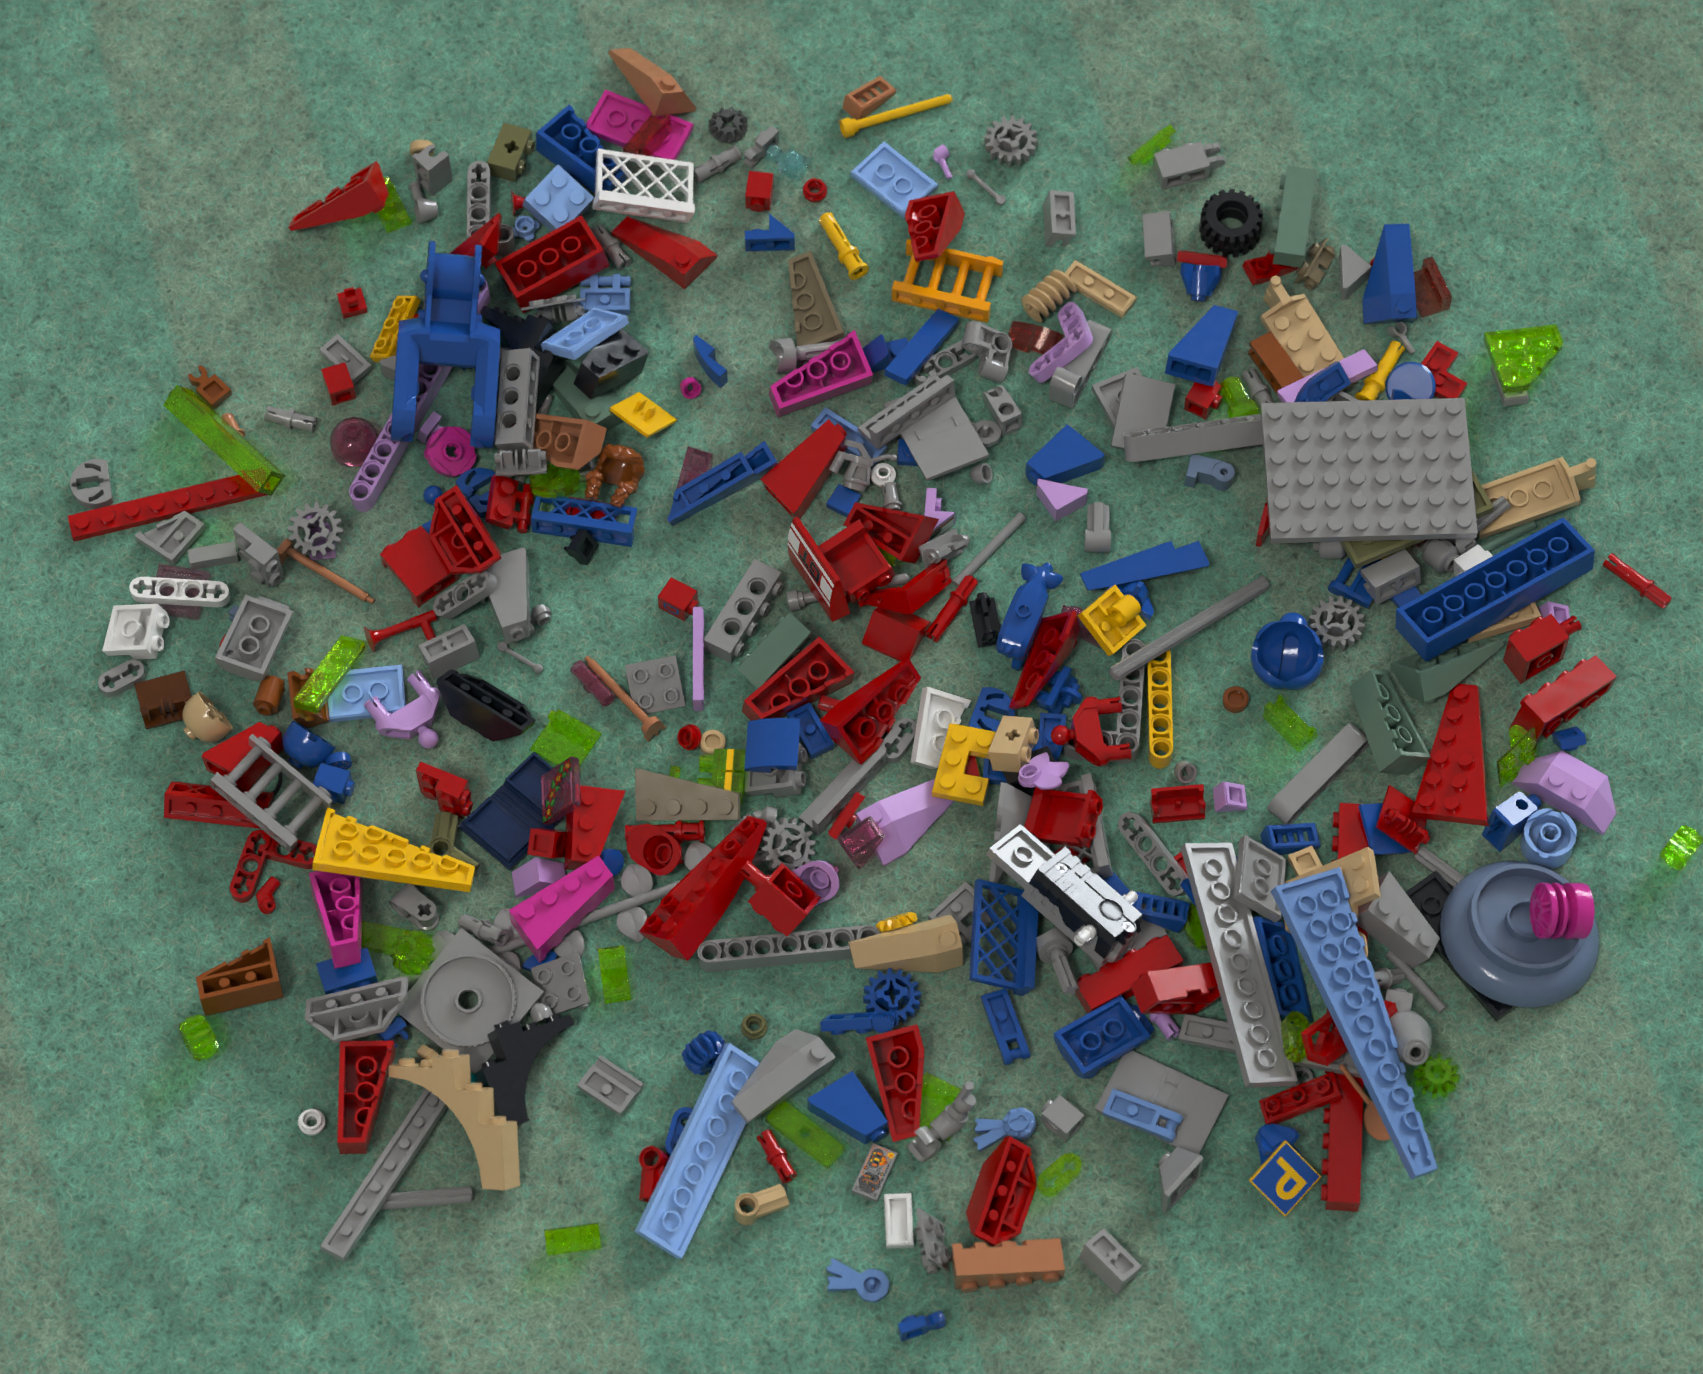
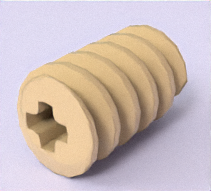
M1053 270L1049 276H1046L1042 282L1036 285V288H1032L1029 294L1022 297V306L1034 321L1041 323L1042 318L1040 315L1048 317V309L1055 311V303L1061 305L1063 303L1062 297L1068 299L1070 297L1069 291L1075 293L1077 287L1068 275L1062 271Z

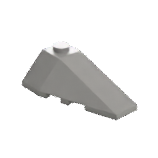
M1003 782L1000 785L994 844L1019 824L1024 827L1032 799L1028 794ZM991 860L989 881L1001 884L1006 872ZM988 890V899L993 900L994 895Z
M795 1029L774 1043L734 1097L731 1105L748 1124L827 1073L836 1057L820 1037Z

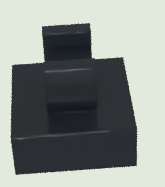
M578 529L576 534L570 537L571 543L569 546H565L564 550L569 556L574 557L579 564L588 565L599 544L587 530Z

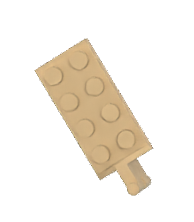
M1273 276L1263 296V301L1268 304L1270 309L1261 315L1260 320L1266 330L1273 333L1305 378L1326 368L1335 361L1344 359L1305 294L1289 297L1281 284L1280 277ZM1358 380L1355 381V382H1353V383H1351L1350 385H1348L1347 387H1345V388L1342 389L1341 391H1343V390H1345V389H1347V388H1349V387H1351V386L1357 384Z
M1560 457L1481 485L1491 503L1503 496L1511 507L1485 526L1478 533L1479 539L1580 505L1581 498L1578 491L1587 488L1592 489L1596 485V460L1589 458L1584 463L1569 467L1564 458Z

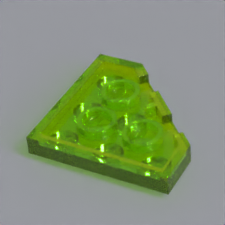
M1557 324L1484 332L1483 337L1504 393L1529 390L1563 347V339Z

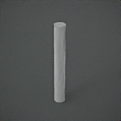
M1392 951L1386 954L1389 961L1396 968L1402 969V973H1405V978L1439 1014L1447 1008L1406 962Z

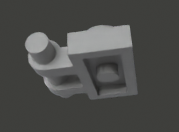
M965 881L928 915V920L951 915L957 922L962 946L965 943L969 944L972 938V923L966 927L962 922L970 915L973 916L974 889ZM986 911L981 913V921L987 928L992 923L991 918Z

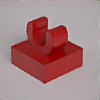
M354 287L344 289V292L337 293L343 319L368 313L361 288L354 289Z

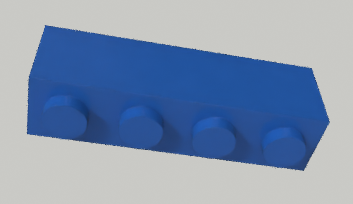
M1254 917L1255 929L1283 1028L1313 1023L1297 948L1292 934L1285 930V923L1278 921L1275 923L1266 918Z

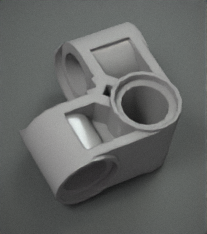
M968 322L965 327L962 347L980 356L979 376L1000 384L1008 371V362L1012 348L1011 338L1006 333L990 328L981 322Z

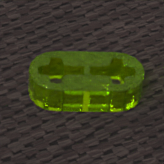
M1297 1011L1289 1013L1281 1022L1284 1054L1287 1059L1294 1063H1300L1306 1058L1301 1032L1309 1027L1305 1015Z
M1065 1153L1039 1175L1037 1181L1040 1194L1046 1197H1054L1079 1176L1082 1167L1079 1156L1074 1153ZM1064 1162H1067L1068 1164L1074 1162V1171H1072L1071 1169H1067L1062 1174L1061 1172L1064 1170L1065 1166ZM1056 1176L1058 1177L1054 1182L1055 1188L1051 1186L1044 1187L1045 1179L1051 1181Z

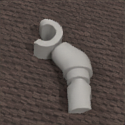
M968 1081L964 1084L954 1102L947 1105L930 1123V1129L924 1126L915 1131L918 1137L911 1140L907 1147L917 1160L925 1162L933 1157L941 1147V1142L938 1139L946 1140L959 1132L966 1124L969 1111L976 1104V1099L971 1094L974 1089V1082Z

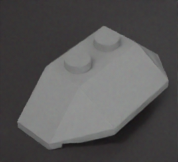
M403 976L306 999L305 1020L333 1043L385 1032L407 1000L408 978Z

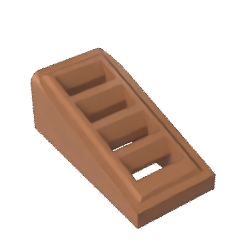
M879 76L845 95L843 109L856 120L865 118L895 95L897 90ZM876 87H878L879 89H881V90L883 91V93H880V92L876 89Z

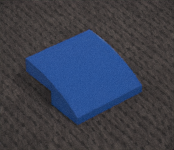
M769 718L748 721L744 771L770 773L771 769L797 770L801 719Z

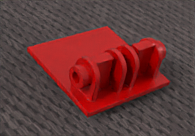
M1388 785L1376 828L1416 855L1419 845L1421 843L1427 844L1430 840L1428 831L1424 829L1427 819L1414 818L1412 809L1415 802L1391 785Z

